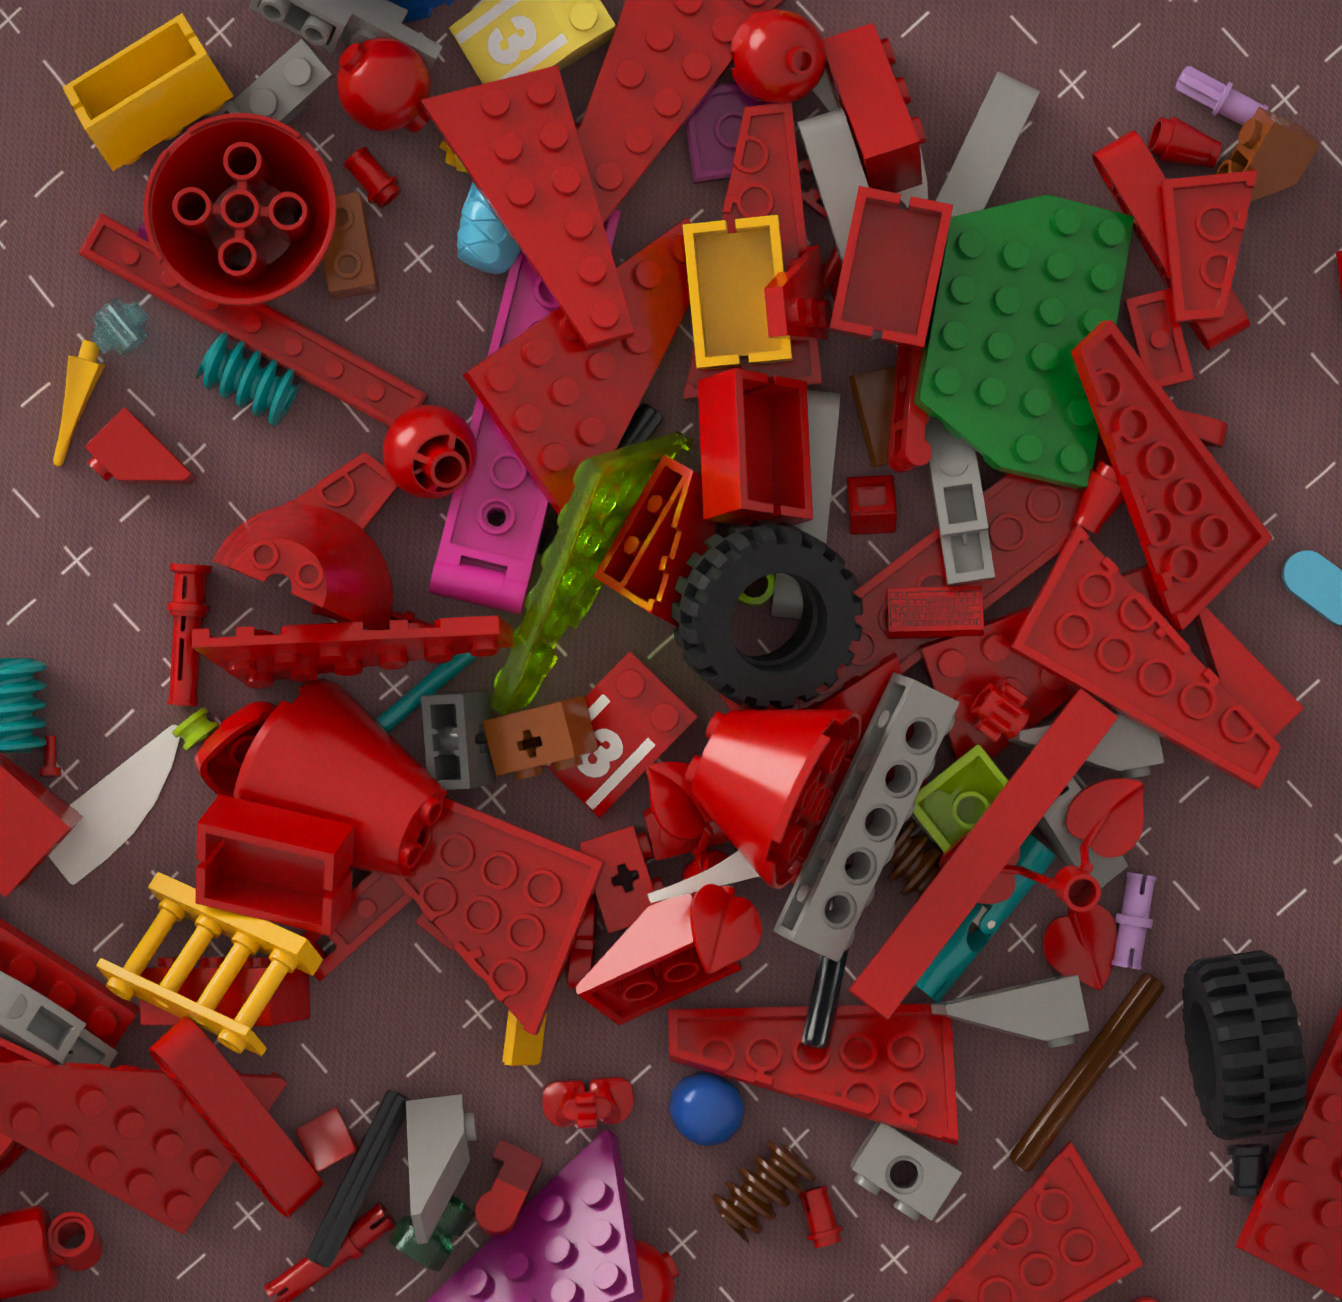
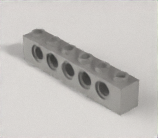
M893 672L773 932L839 963L843 952L848 950L854 940L855 926L863 909L871 903L874 897L875 883L883 866L891 860L894 854L895 840L901 827L914 811L915 797L921 784L934 768L935 754L941 741L954 725L955 711L960 702L914 679ZM914 723L913 736L906 742V731ZM894 766L893 779L886 785V774ZM874 810L873 822L866 828V817ZM854 853L853 865L845 871V862ZM834 896L833 908L825 914V905Z

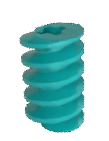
M224 331L206 352L198 368L196 379L204 374L203 387L208 390L215 388L220 383L219 395L224 399L230 398L237 392L236 405L240 408L248 406L253 401L252 414L258 418L270 410L268 423L274 427L278 426L292 407L302 383L297 386L292 384L294 370L291 368L281 377H278L276 375L278 361L275 359L264 368L259 366L262 354L259 350H256L247 359L243 357L245 342L240 341L230 350L227 348L229 333Z
M0 658L1 753H33V749L46 745L45 738L33 734L34 730L46 726L45 719L33 715L34 711L47 707L46 701L33 696V693L47 688L46 682L33 678V674L47 669V664L34 658Z

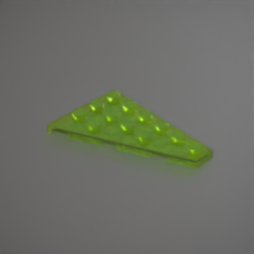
M677 431L586 458L579 465L573 478V482L576 485L571 498L562 508L557 519L559 529L555 539L542 557L541 566L543 570L537 584L531 589L526 598L525 607L527 611L522 624L513 633L514 647H510L511 652L506 665L501 668L494 680V688L496 690L490 703L492 708L506 715L531 703L544 678L559 658L556 656L555 646L568 626L574 629L578 628L595 601L599 590L604 585L593 576L642 494L661 458L665 454L673 459L679 451L686 450L688 452L693 442L691 438Z

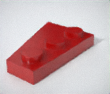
M1258 170L1162 180L1175 323L1222 319L1224 317Z
M820 245L801 247L798 251V258L790 259L787 263L788 271L779 272L764 288L769 338L803 341L828 339L827 328L830 327L832 307L829 300H825Z
M363 452L317 482V485L284 505L305 504L324 507L349 518L365 531L399 488L389 477L386 468L367 452Z

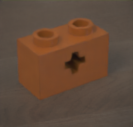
M584 695L482 721L496 776L514 772L516 780H521L543 774L542 765L554 763L556 771L583 764L581 755L598 750Z

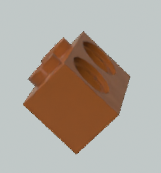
M360 192L336 195L337 218L335 231L329 249L323 258L329 293L336 300L380 292L364 200Z

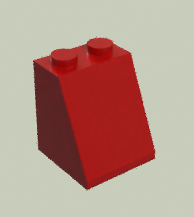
M1 752L0 894L6 898L32 875L83 819V816Z

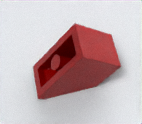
M125 407L84 446L93 455L88 464L107 482L113 476L124 484H191L197 478Z

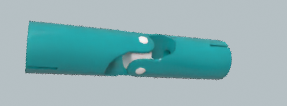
M1029 834L1019 847L1020 857L1016 866H1022L1043 875L1057 856ZM1014 874L1015 889L1007 900L996 904L977 903L915 985L937 1003L940 1002L986 946L1004 920L1011 915L1036 884L1035 881ZM973 922L978 928L967 935L969 925Z

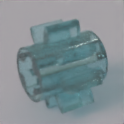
M115 298L100 308L91 318L97 327L93 329L95 333L90 337L104 354L110 350H116L122 357L132 352L147 339L149 334L143 327L147 325L145 322L150 317L136 300L131 304H124L120 298Z

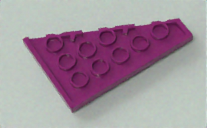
M610 1130L601 1132L523 1207L516 1224L510 1232L503 1236L492 1237L426 1302H637L643 1300L618 1137Z

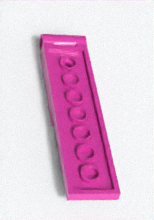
M616 210L604 225L611 253L621 218V211ZM520 250L515 262L509 269L488 356L558 308L555 298L540 276L536 275L522 250ZM477 397L470 423V428L477 444V461L474 471L466 484L452 494L430 580L429 593L522 615L550 503ZM495 512L503 513L506 516L505 522L500 526L491 525L488 522L491 514Z

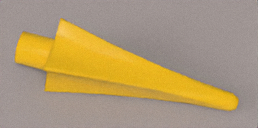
M83 339L79 355H68L62 419L53 463L56 466H62L65 461L78 422L105 367V364L97 362L101 347L99 343Z

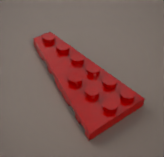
M500 616L440 618L433 622L434 628H426L424 625L417 623H408V620H389L390 627L388 630L363 629V622L296 624L282 627L281 634L274 635L266 630H255L254 626L236 627V636L213 637L210 635L209 628L192 629L193 649L227 671L229 675L243 682L246 687L255 689L268 688L274 685L275 680L289 678L294 682L315 681L318 679V674L331 672L340 676H354L361 674L363 668L379 666L387 670L402 669L408 666L409 661L423 659L429 663H445L453 660V655L470 653V655L476 657H488L498 654L500 648L514 647L513 628Z
M1069 1140L930 1302H1082L1144 1264L1072 1142Z

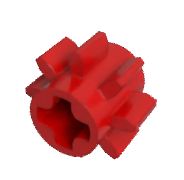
M1006 681L1003 682L1000 689L993 684H988L978 694L972 704L971 713L978 717L973 727L994 742L998 741L1001 734L1009 740L1013 739L1019 734L1029 719L1030 710L1023 706L1028 696Z

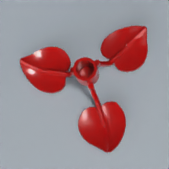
M669 761L655 763L646 768V773L649 780L651 808L659 826L669 836L679 840H692L703 833L699 845L692 850L695 859L686 864L682 871L683 881L710 869L729 856L718 850H706L713 834V829L709 824L713 819L693 797L692 784L684 780L689 764ZM796 859L790 867L791 869L787 871L794 875L789 883L795 884L803 867V861ZM705 885L695 892L691 902L690 924L693 941L698 957L707 974H712L729 964L747 957L756 949L761 940L762 922L756 907L746 898L734 897L735 889L732 886Z
M1110 778L1095 782L1081 790L1069 804L1065 825L1070 834L1083 840L1079 846L1080 866H1066L1059 870L1054 878H1049L1028 868L1016 866L1020 857L1019 848L977 902L981 904H996L1007 900L1015 889L1014 874L1024 876L1047 886L1049 889H1053L1055 895L1068 906V915L1054 918L1046 927L1042 939L1044 957L1051 967L1060 974L1078 975L1079 982L1096 990H1101L1104 987L1113 965L1111 964L1114 959L1117 928L1109 911L1100 904H1097L1101 897V887L1098 881L1090 875L1094 866L1090 863L1089 848L1091 847L1101 857L1114 858L1126 854L1136 845L1144 826L1143 795L1145 787L1142 782L1136 779ZM969 831L966 832L963 836H961L941 856L939 862L940 869L947 862V860L950 858V856L953 854L956 848L960 845V843L963 841V839L966 837Z

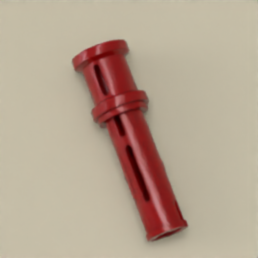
M170 563V571L174 572L173 601L168 603L167 610H170L169 615H174L169 699H167V704L198 706L200 653L192 648V629H202V617H207V613H210V605L206 604L207 575L212 573L213 566Z

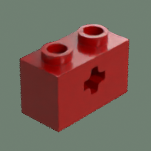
M634 825L579 843L582 852L606 861L595 888V894L608 934L630 927L647 907L660 902L650 903L647 895L663 889L664 886L660 876L651 879L646 861L653 859L654 856L645 831L637 834ZM624 863L629 871L637 870L639 873V877L633 880L634 889L629 891L625 890L623 884L615 885L612 877L619 873L618 865Z

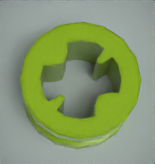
M205 707L188 717L172 732L175 738H183V748L186 751L197 746L220 726L217 721L211 722L208 720L207 713L209 711Z

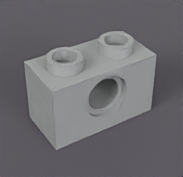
M879 1122L874 1124L849 1163L851 1169L857 1173L853 1179L856 1183L875 1195H878L880 1190L883 1189L894 1196L897 1200L893 1206L915 1221L918 1220L920 1215L932 1221L962 1174L959 1167L900 1129ZM906 1160L915 1165V1176L907 1184H897L890 1179V1170L898 1161Z

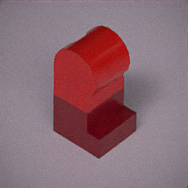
M500 1139L492 1156L493 1163L501 1166V1169L491 1190L480 1197L475 1208L476 1222L480 1230L493 1237L503 1236L512 1230L543 1167L542 1158Z

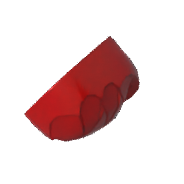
M269 701L249 703L229 716L211 736L206 738L204 744L194 756V763L200 776L217 795L233 797L237 777L248 749L266 719L277 707Z

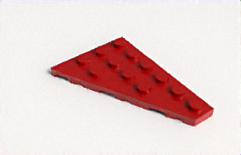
M688 218L680 221L616 266L633 326L634 337L587 349L558 307L462 374L566 528L574 526L581 520L690 304L683 224H692Z
M444 797L443 811L438 821L432 826L425 825L420 832L418 842L422 844V854L417 864L409 869L406 877L391 875V877L420 906L423 914L453 944L456 952L475 974L485 981L495 997L500 1002H503L524 1026L523 1029L530 1034L537 1035L606 861Z
M16 1060L12 1063L0 1062V1133L183 1235L235 1161L162 1070L139 1069L134 1065H120L116 1068H109L104 1064L65 1062V1065H42L24 1060ZM235 1070L267 1112L288 1083L283 1076L276 1072H271V1075L243 1074L239 1070Z

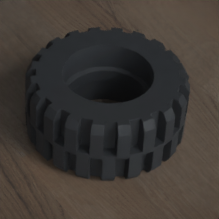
M755 520L753 527H749L742 522L729 526L728 532L730 536L723 538L716 533L706 540L705 544L709 549L702 556L694 552L686 562L692 567L688 578L679 576L675 590L682 594L681 602H673L671 607V617L679 622V627L673 630L676 644L684 649L682 657L688 666L699 675V678L724 697L737 704L744 702L752 709H767L769 704L777 709L793 708L794 698L796 697L807 703L818 697L816 688L824 684L830 688L840 678L835 674V671L841 663L849 667L855 655L849 650L852 640L860 641L863 629L861 625L855 622V616L864 613L862 598L853 594V591L859 586L852 572L844 568L846 561L836 551L827 547L826 543L793 525L784 522L777 525L770 520ZM775 573L790 575L798 582L803 597L802 616L796 631L784 645L770 653L748 656L740 652L733 643L730 631L731 615L737 599L751 583L761 577Z
M1261 950L1197 959L1186 969L1187 972L1184 974V988L1182 989L1184 1008L1182 1009L1185 1025L1184 1036L1189 1056L1190 1072H1192L1195 1094L1199 1099L1202 1116L1206 1118V1125L1213 1135L1223 1140H1236L1290 1132L1303 1119L1302 1114L1306 1108L1307 1082L1305 1080L1306 1063L1302 1049L1303 1039L1297 1020L1298 1013L1296 1005L1293 1004L1292 991L1289 982L1285 980V972L1282 966L1278 964L1277 959L1273 955Z

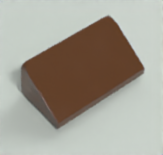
M896 366L849 377L872 468L889 465L887 457Z

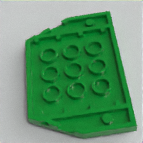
M1046 194L951 217L925 345L922 351L914 404L930 417L939 419L943 423L944 428L955 438H962L984 457L983 461L994 470L1082 491L1088 486L1090 469L1092 470L1099 428L1071 351L1102 321L1112 320L1115 325L1117 324L1134 221L1133 216Z

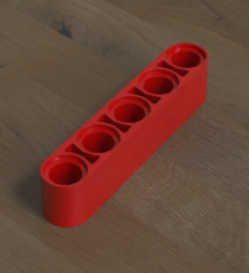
M1132 130L1094 152L1092 159L1122 213L1133 216L1132 230L1167 288L1172 289L1162 194V180L1166 178L1137 132ZM1232 288L1230 289L1225 315L1222 319L1188 322L1198 340L1208 351L1250 327L1248 316Z
M186 1016L182 1017L148 1049L150 1056L258 1190L280 1214L290 1218L323 1186V1182L315 1170L207 1035Z

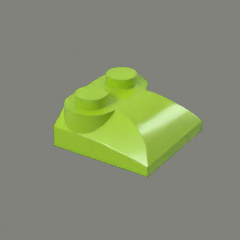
M978 743L919 789L915 797L913 814L945 853L961 836L973 828L1009 780Z

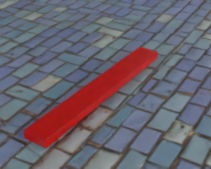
M102 213L99 214L78 252L80 256L220 334L224 331L229 333V339L237 343L240 341L245 342L247 349L253 352L256 350L261 351V356L269 361L277 360L278 366L283 369H293L294 375L388 427L405 411L423 405L428 397L421 390L264 303L249 306L224 305L195 295L169 275L157 259L149 242L138 237L137 232Z
M1082 688L1077 690L848 989L851 994L883 1019L888 1020L1118 719L1117 715Z

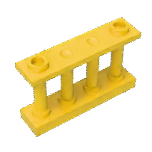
M157 872L148 888L159 900L160 903L157 907L160 912L123 968L102 958L99 960L96 967L109 980L106 987L115 995L127 1001H130L135 996L179 1018L186 1016L198 1027L218 1035L217 1040L236 1053L241 1054L244 1049H247L262 1056L267 1048L252 1031L255 1022L287 972L293 973L297 968L313 976L323 959L307 938L266 920L195 904L196 888ZM184 917L194 921V925L197 927L160 985L141 977L142 972L175 922H181ZM221 934L231 938V942L234 944L198 1001L194 1002L177 994L212 938L218 939ZM258 951L268 955L271 961L270 965L236 1018L232 1020L215 1012L214 1010L250 955L255 956Z

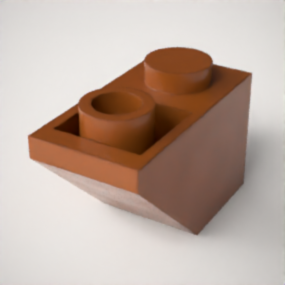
M1258 107L1253 118L1248 119L1242 126L1238 144L1229 159L1221 163L1216 174L1258 170L1250 200L1252 202L1297 185L1320 143L1305 128Z

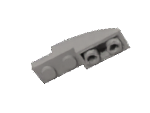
M252 0L249 6L250 9L261 14L268 21L287 28L303 37L309 43L320 46L333 53L339 41L350 46L353 43L360 44L372 38L390 37L401 40L413 47L424 59L430 73L443 47L403 25L402 22L408 10L388 0Z
M301 38L233 101H226L218 111L208 118L229 113H251L270 117L287 125L307 108L305 103L329 83L336 74L308 41Z
M931 417L925 426L924 440L929 443L932 450L928 468L947 585L954 586L994 580L995 573L988 534V522L976 450L962 438L957 439L949 433L939 419Z
M0 971V1037L50 1059L56 1065H65V1062L104 1064L106 1067H110L118 1052L84 1029L86 1023L45 996Z

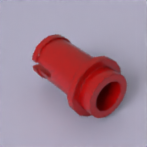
M367 147L357 150L343 165L369 194L368 202L370 204L376 203L379 208L389 205L402 191L397 185L399 179L396 176L390 177L372 156Z
M827 1185L814 1187L798 1194L810 1234L806 1235L807 1240L813 1241L814 1248H821L842 1241L839 1232L844 1229L842 1225H837Z

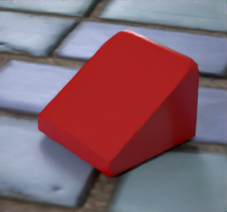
M893 475L847 477L850 534L862 535L895 532L897 508Z
M337 1106L295 1130L316 1173L354 1153L359 1148Z

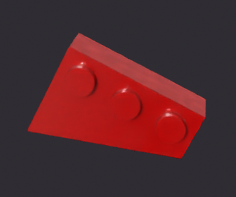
M874 23L823 39L826 51L825 71L837 107H842L869 188L897 193L923 184L920 145L926 143V137L919 117L910 118L906 105L910 104L911 100L904 78L902 76L895 78L892 72L891 65H894L896 62L889 39L887 37L879 38Z
M178 956L157 957V966L146 967L141 977L160 985ZM226 956L200 957V964L194 966L177 994L197 1002ZM269 956L248 957L214 1010L215 1012L232 1020L236 1018L270 965ZM297 968L293 973L287 972L254 1026H273L310 1019L309 974ZM140 999V1025H175L181 1019Z

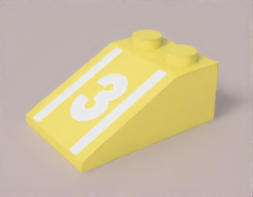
M485 0L449 27L450 32L482 84L558 65L560 71L612 40L616 29L614 21L601 0Z

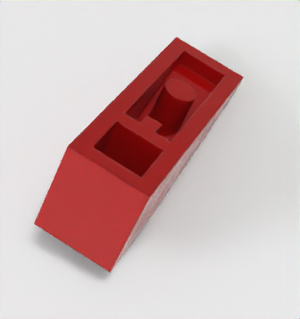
M1205 607L1193 621L1208 668L1221 680L1220 684L1239 705L1243 704L1274 738L1304 707Z

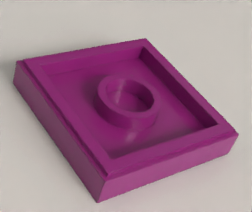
M736 82L715 85L685 122L693 183L700 184L730 179L744 108L774 103L754 100L743 93Z

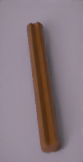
M1149 973L1141 975L1012 1150L1009 1158L1014 1164L1027 1172L1034 1168L1163 993L1165 986L1161 981Z

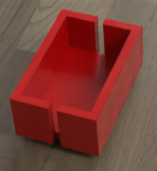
M859 186L829 332L871 340L873 331L882 332L880 342L923 350L953 204L911 196L908 210L898 208L901 194Z
M733 368L698 380L703 520L734 525L742 522L749 527H753L755 520H770L777 525H780L782 522L797 525L813 520L807 381L776 375L768 377L766 373Z
M219 794L197 822L196 859L201 860V862L196 867L195 904L331 936L351 906L353 870L348 868L353 862L355 825Z

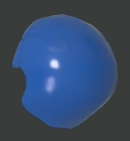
M700 1071L683 1077L672 1090L668 1107L677 1131L689 1141L707 1147L729 1141L741 1128L745 1113L743 1098L740 1096L739 1090L726 1079L707 1071Z

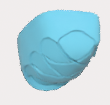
M472 182L461 211L460 229L457 233V257L477 270L501 274L513 265L521 249L516 241L510 237Z

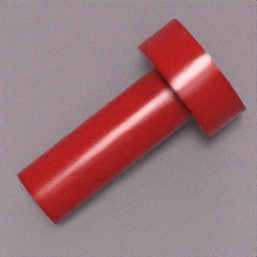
M45 736L44 767L39 768V777H61V768L56 767V736Z

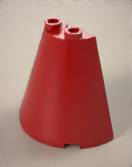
M305 504L284 505L265 510L238 526L225 539L213 559V562L266 582L272 575L283 574L291 581V594L336 613L349 621L363 622V627L370 630H388L390 626L389 620L392 618L394 602L393 585L382 552L368 533L359 525L333 510Z
M317 679L305 683L298 689V693L301 695L291 704L283 700L258 731L243 760L233 797L355 825L353 862L349 868L406 877L409 869L417 864L422 854V844L418 842L420 832L425 825L432 826L440 818L443 811V799L447 791L340 684L328 679Z

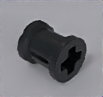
M1251 1143L1227 1146V1154L1232 1156L1234 1184L1229 1187L1230 1195H1259L1267 1175L1265 1155L1270 1152L1269 1144Z

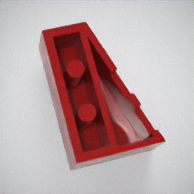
M664 454L593 576L649 613L676 627H679V622L671 617V607L673 602H681L682 594L675 590L679 576L688 578L692 567L686 562L694 552L702 556L709 549L705 541L715 534L718 522L703 520L702 476Z

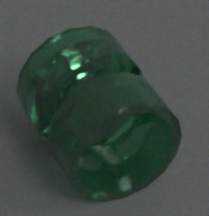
M452 1195L427 1243L417 1244L411 1216H402L388 1240L397 1249L418 1263L435 1271H440L454 1249L451 1242L452 1237L462 1236L474 1217L475 1212Z

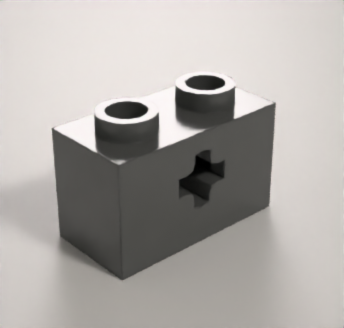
M489 690L443 692L421 696L426 771L445 790L472 789L496 784L495 770L482 721L491 719Z

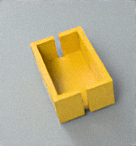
M183 13L62 87L85 131L112 171L123 165L136 162L145 151L163 140L176 137L182 132L184 127L203 115H210L218 111L224 102L234 97Z
M778 215L735 219L738 233H729L726 220L683 224L697 369L708 370L742 366L741 357L743 356L749 357L751 365L793 361L791 339L769 338L764 288L779 272H785Z

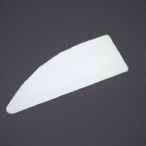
M178 725L169 726L70 804L72 808L83 816V819L49 855V858L70 884H76L107 860L134 834L154 806L173 765L180 737L175 738L172 732Z

